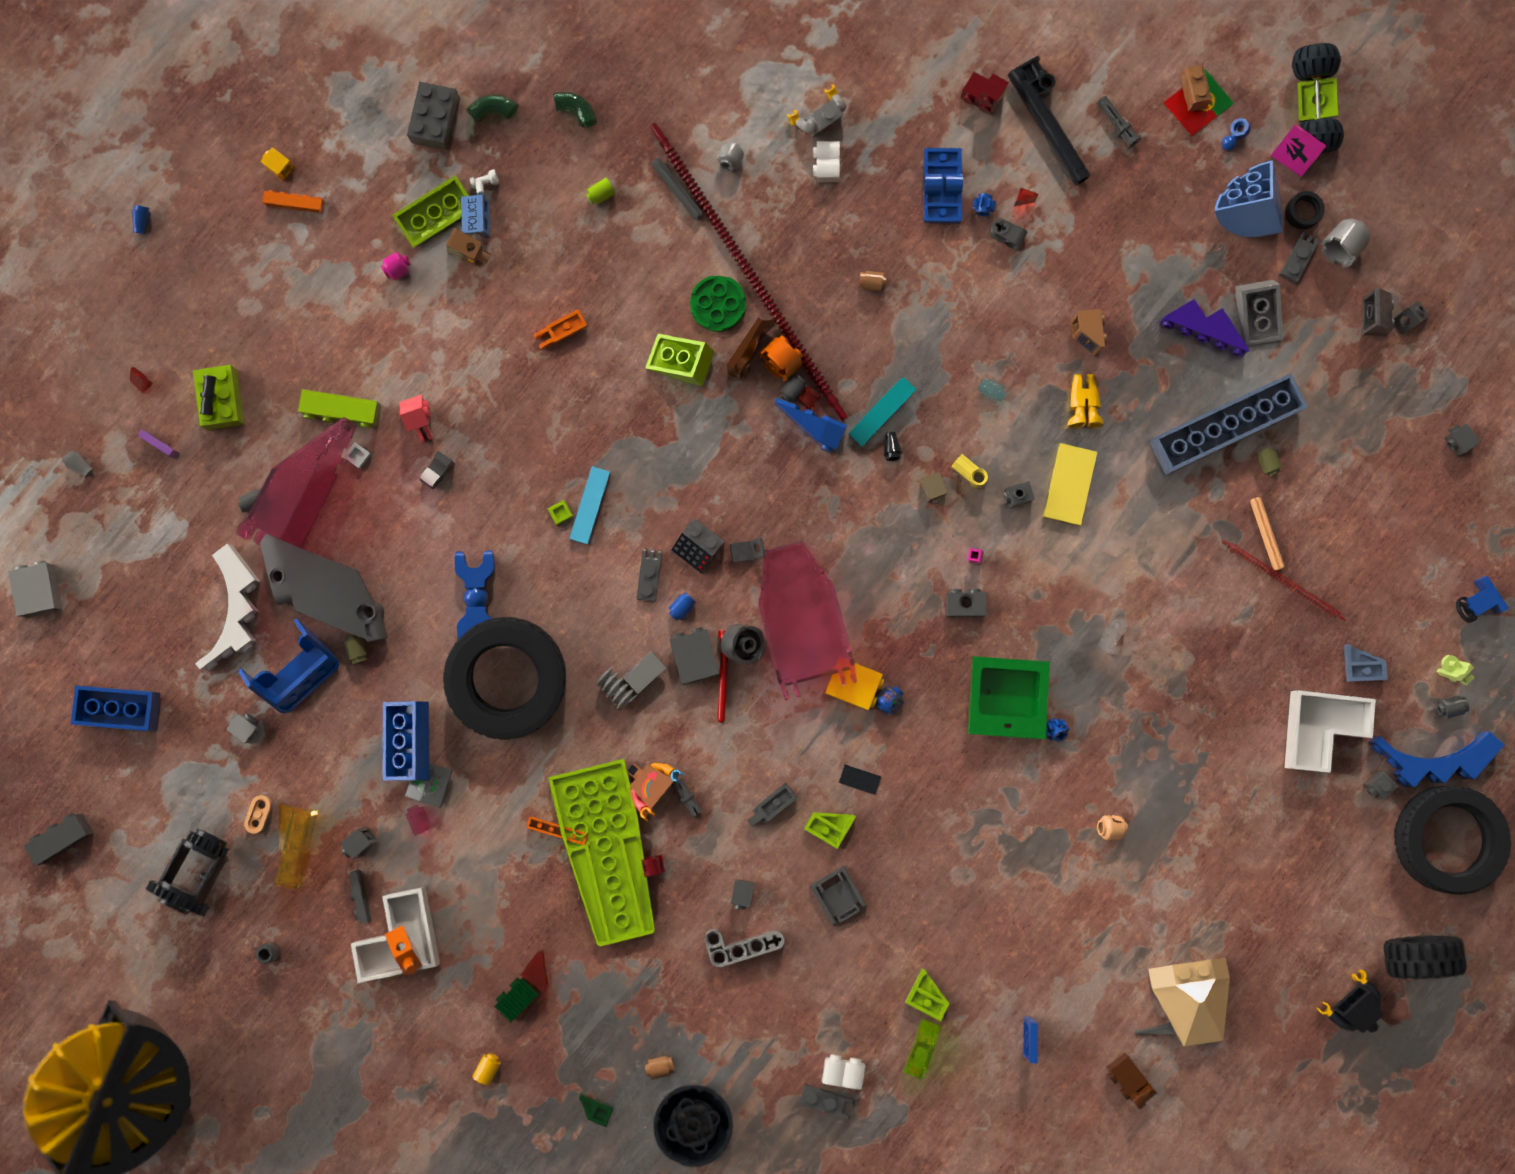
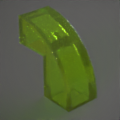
M924 1019L921 1020L916 1031L914 1044L906 1057L903 1073L922 1080L940 1031L939 1025Z

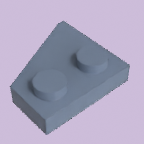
M1350 644L1344 645L1347 682L1388 680L1386 660L1372 656L1366 651L1356 649Z

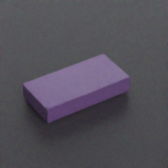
M142 429L139 432L140 438L172 458L178 456V451Z

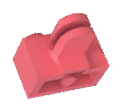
M422 395L400 402V417L406 431L409 432L416 429L423 443L426 442L422 427L428 439H433L429 427L431 408L428 401L424 400Z

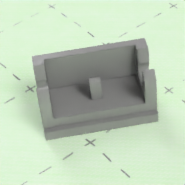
M650 651L622 677L638 694L662 673L666 667Z

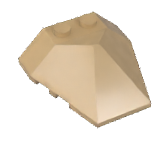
M1226 958L1148 969L1151 988L1171 1021V1025L1183 1047L1223 1041L1230 981Z

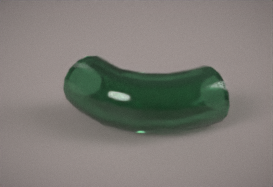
M572 92L553 93L557 112L569 111L574 113L580 127H591L597 123L592 106L582 96Z
M489 94L479 97L469 105L466 111L478 122H481L486 116L493 113L510 119L517 112L519 104L504 95Z

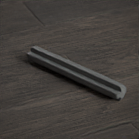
M660 158L654 159L651 163L652 167L694 220L701 218L703 212Z

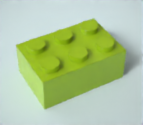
M232 365L193 370L200 426L206 430L245 425L238 369ZM204 375L217 377L213 416L200 414L202 402L200 393L203 392Z

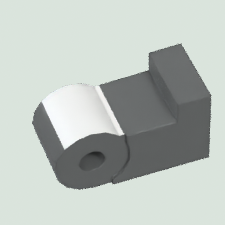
M439 451L433 456L434 459L420 477V481L432 490L438 486L455 464Z

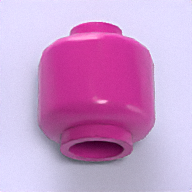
M395 252L383 259L381 267L388 279L399 280L409 274L408 266L411 263L406 255L402 256L400 253Z

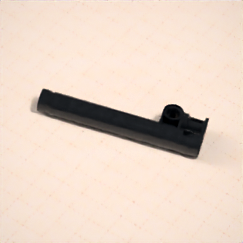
M1036 56L1013 69L1007 77L1065 171L1072 178L1073 184L1077 186L1086 181L1091 174L1086 169L1082 159L1044 100L1045 97L1051 94L1056 80L1053 75L1043 69L1039 62L1041 58ZM1042 83H1047L1050 87L1046 88Z

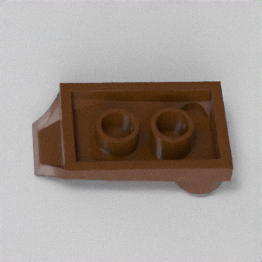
M757 318L727 363V373L738 379L748 376L751 371L750 363L757 352L760 340L776 325L775 318L772 320Z

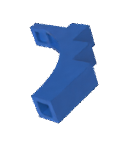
M1481 732L1470 744L1459 751L1447 756L1427 759L1414 757L1395 750L1381 736H1373L1369 741L1373 746V751L1388 759L1387 763L1396 769L1393 775L1397 777L1396 781L1403 787H1416L1425 775L1433 783H1445L1455 771L1463 779H1475L1505 745L1491 732Z

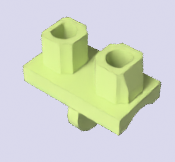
M1453 655L1445 656L1442 659V668L1436 671L1440 676L1447 677L1453 682L1460 681L1466 686L1475 678L1471 674L1474 667L1469 663L1459 661Z

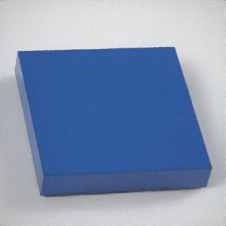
M1025 1016L1024 1056L1030 1063L1038 1064V1022L1031 1016Z

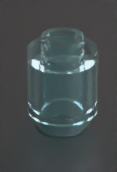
M985 377L977 391L981 392L980 395L995 403L998 400L1002 401L1007 393L1004 390V385Z

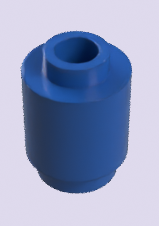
M686 592L683 595H679L669 607L671 610L669 615L676 621L679 619L683 621L694 609L696 601Z

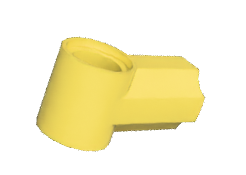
M963 454L951 466L970 482L973 488L980 489L984 487L988 480L987 472L980 469ZM981 475L984 481L977 483L973 477Z

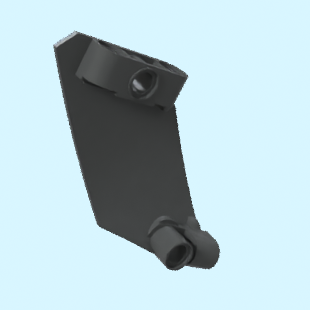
M266 533L260 542L273 597L278 605L293 602L296 611L365 638L367 642L388 638L384 621H382L384 608L380 603L374 602L357 569L332 561Z

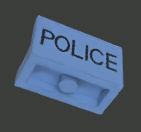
M484 195L461 197L462 232L465 234L478 233L482 237H490V200Z

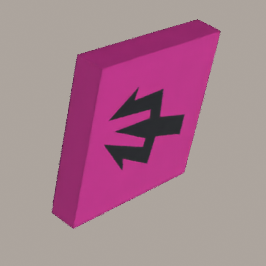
M1295 123L1271 156L1302 177L1326 145Z

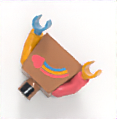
M663 763L647 764L643 770L636 764H632L627 771L635 779L630 785L632 788L630 793L634 805L645 821L648 822L647 814L651 813L655 816L651 809L674 781L681 783L678 781V776L680 774L685 776V773Z

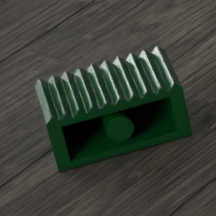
M525 976L521 979L517 977L509 985L512 989L507 994L503 991L495 999L498 1003L494 1007L510 1023L541 993Z

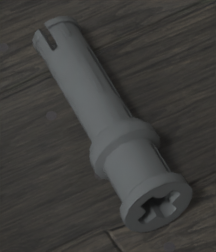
M1103 96L1098 100L1097 105H1099L1116 127L1117 135L1121 136L1127 143L1126 147L1129 149L1135 146L1141 140V136H1137L1131 128V123H1126L1107 96Z

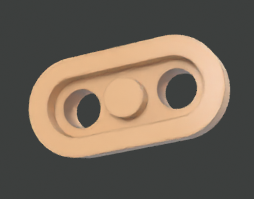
M260 795L252 800L244 822L245 829L249 833L255 834L264 830L272 809V800L268 796ZM262 801L266 804L265 808L260 807ZM255 820L259 822L258 827H255L253 824Z

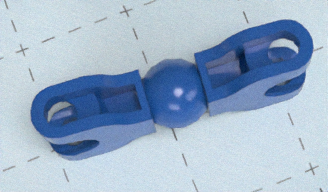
M486 550L483 553V562L477 568H470L467 565L466 556L463 552L457 551L455 553V572L463 579L467 589L464 593V602L467 605L466 614L457 624L458 640L475 625L488 619H493L488 615L487 607H485L488 602V593L484 589L486 588L487 580L495 572L494 553L492 550Z

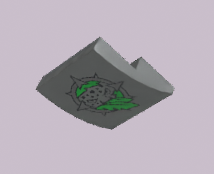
M429 762V780H410L405 796L441 808L453 770Z

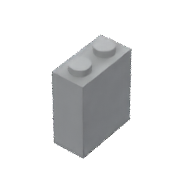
M38 561L34 563V566L20 565L16 566L15 570L8 571L16 616L26 618L62 610L54 565L46 563V561Z

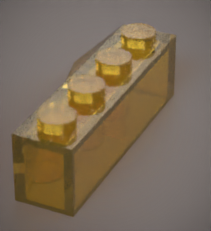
M279 803L280 864L275 882L276 886L290 889L300 888L317 816L316 810Z

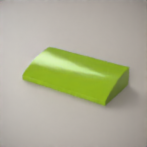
M455 175L392 216L412 247L415 248L462 218L461 197L469 195Z

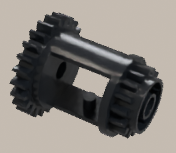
M199 828L195 832L190 830L187 838L181 839L159 881L150 880L146 890L158 896L157 901L187 915L189 912L205 917L210 907L204 904L228 860L225 858L229 851V848H226L227 842ZM191 849L213 859L207 872L201 873L199 879L202 881L195 893L172 883Z

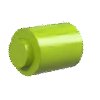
M605 177L587 189L586 197L591 204L599 205L616 194V192Z

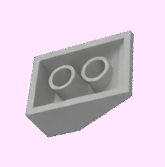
M1274 280L1235 286L1237 309L1245 344L1250 346L1283 340L1280 284Z

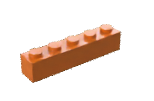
M273 190L264 191L262 200L265 206L322 214L325 206L324 200L318 196H299L296 193H277Z
M533 816L529 817L526 828L563 839L559 824ZM564 826V829L573 831V829ZM575 830L576 833L585 834V832ZM588 833L584 837L583 842L567 838V840L585 845Z

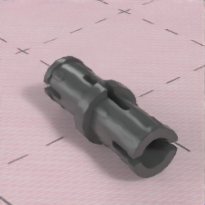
M683 778L678 780L681 782L679 783L681 788L677 782L671 785L680 796V802L685 804L691 817H694L697 814L693 807L697 813L703 810L694 799L693 792L689 791Z

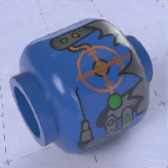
M886 686L878 694L876 706L886 715L889 713L895 714L905 702L902 697L904 693L896 686L894 688Z

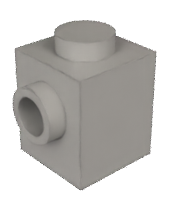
M246 713L245 715H234L229 720V726L226 730L243 743H251L262 727L254 722L256 720L254 717Z

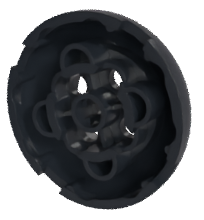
M698 1084L680 1086L668 1093L660 1102L654 1117V1136L660 1150L670 1160L672 1159L687 1167L704 1166L715 1161L726 1150L733 1133L732 1114L727 1102L715 1090ZM698 1106L704 1108V1112L702 1114L696 1113V1108ZM679 1113L685 1114L683 1121L677 1119ZM691 1120H695V1122L697 1121L698 1124L693 1126L690 1124ZM708 1125L711 1130L709 1133H704L702 1127ZM685 1132L692 1134L690 1140L683 1137Z

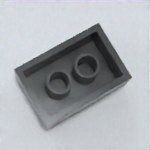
M419 82L407 132L411 143L448 150L460 99L456 89Z

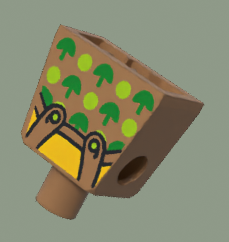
M454 228L446 244L447 253L475 265L477 260L487 264L491 256L490 253L482 250V243L456 228Z

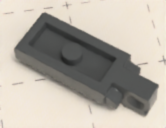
M785 782L752 810L755 815L747 821L752 827L759 821L764 824L798 797Z

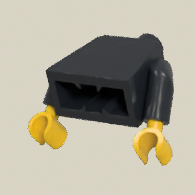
M1358 970L1361 978L1359 979L1353 973L1352 979L1362 984L1359 983L1333 1007L1334 1012L1330 1010L1329 1004L1325 1002L1322 1003L1326 1005V1010L1321 1011L1319 1008L1317 1010L1321 1014H1327L1329 1019L1341 1029L1348 1031L1359 1030L1361 1033H1365L1368 1030L1370 1033L1378 1030L1379 1025L1376 1022L1382 1017L1380 1010L1381 995L1374 985L1366 980V972Z

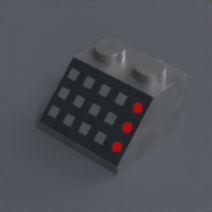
M693 518L671 551L699 573H702L725 543L716 534Z

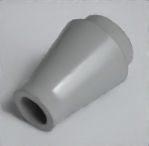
M72 450L62 460L65 463V467L83 475L85 478L93 471L79 452Z

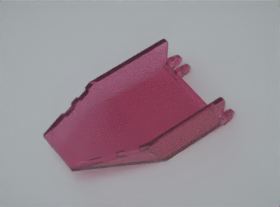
M343 417L273 467L245 522L238 525L237 535L240 538L249 540L256 528L261 531L256 533L254 539L257 545H260V542L268 533L295 546H303L336 481L337 474H335V470L338 464L342 465L344 460L341 457L344 448L347 449L357 426Z
M802 541L765 550L763 577L760 587L761 593L758 604L774 670L784 699L789 700L786 686L793 684L794 694L796 697H800L797 683L839 673L842 686L846 685L843 671L847 670L851 672L850 676L853 683L857 682L852 650L832 581L829 580L824 570L818 565Z

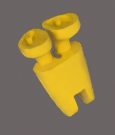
M1075 374L1072 383L1070 407L1071 410L1075 411V415L1068 420V427L1081 428L1086 423L1088 428L1104 426L1103 419L1097 413L1101 405L1094 374H1087L1086 389H1082L1081 374ZM1085 411H1088L1087 421H1086Z

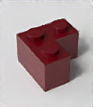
M973 72L962 90L961 98L967 104L979 107L983 113L993 115L1004 97L1009 82L992 73L988 80L980 74Z

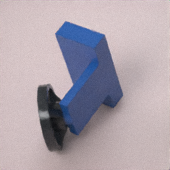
M1488 576L1480 577L1474 581L1479 589L1478 593L1470 598L1461 597L1456 601L1457 612L1467 623L1476 621L1480 614L1490 608L1494 614L1502 613L1509 609ZM1461 607H1463V610L1468 615V618L1462 612Z

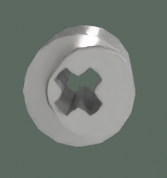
M612 666L600 676L596 685H604L601 690L602 692L609 690L607 697L614 696L612 703L619 702L617 709L625 708L638 695L631 696L634 690H626L629 684H621L623 677L616 679L618 672L611 673Z

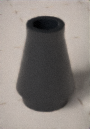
M896 432L885 433L884 457H886L887 461L900 460L902 450Z

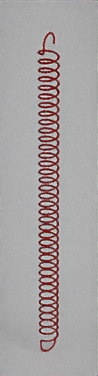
M1240 549V550H1242L1241 554H1242L1243 552H1245V554H1244V556L1242 557V559L1245 557V555L1248 554V556H1247V558L1245 559V561L1248 559V557L1251 556L1249 562L1251 561V559L1254 558L1252 564L1257 560L1255 566H1256L1259 562H1260V564H1259L1258 568L1263 564V567L1261 568V570L1266 566V565H1264V563H1261V561H1258V559H1255V557H1252V555H1249V553H1246V551H1243V549ZM1316 597L1315 601L1319 599L1318 603L1322 601L1321 605L1324 604L1323 600Z

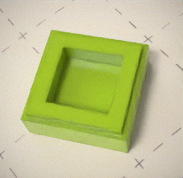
M565 500L548 508L556 526L573 518Z

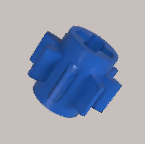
M982 193L979 194L978 198H974L972 209H976V214L979 216H990V212L995 210L996 201L992 200V195Z
M1053 718L1047 722L1046 736L1050 741L1055 739V741L1060 742L1066 739L1068 736L1067 731L1070 729L1063 718L1060 721L1057 718Z

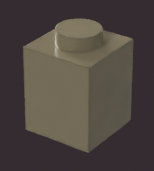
M940 472L921 478L920 483L928 502L933 501V503L944 500V496L948 492Z

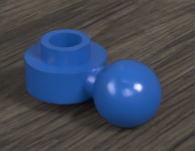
M1238 118L1232 122L1230 126L1232 134L1223 138L1222 148L1226 151H1231L1237 145V138L1242 139L1248 136L1251 131V125L1246 119Z

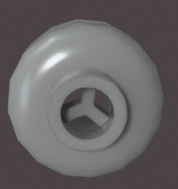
M725 143L722 145L717 156V162L721 169L725 171L737 170L744 157V152L737 143Z

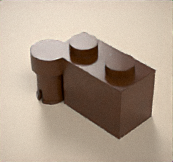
M1123 1053L1106 1067L1110 1072L1107 1075L1114 1084L1118 1082L1122 1087L1119 1090L1126 1100L1131 1099L1139 1109L1143 1108L1149 1099L1158 1094L1126 1053Z

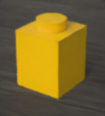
M273 147L264 153L260 161L265 168L282 181L295 167L289 159Z

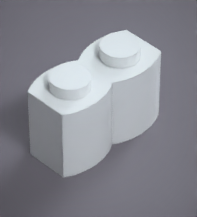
M817 141V147H813V159H817V165H813V177H817V182H839L840 141Z
M831 1054L830 1057H825L822 1083L862 1090L865 1064L861 1063V1059L851 1057L850 1060H842V1056Z

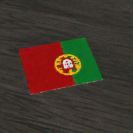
M1207 70L1204 71L1209 87L1208 92H1210L1212 99L1207 108L1188 111L1183 87L1163 102L1191 136L1234 104Z

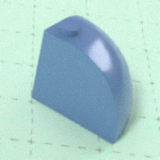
M1273 160L1250 168L1249 172L1242 177H1235L1227 185V190L1219 195L1215 205V213L1219 223L1229 232L1244 237H1260L1283 232L1281 197Z

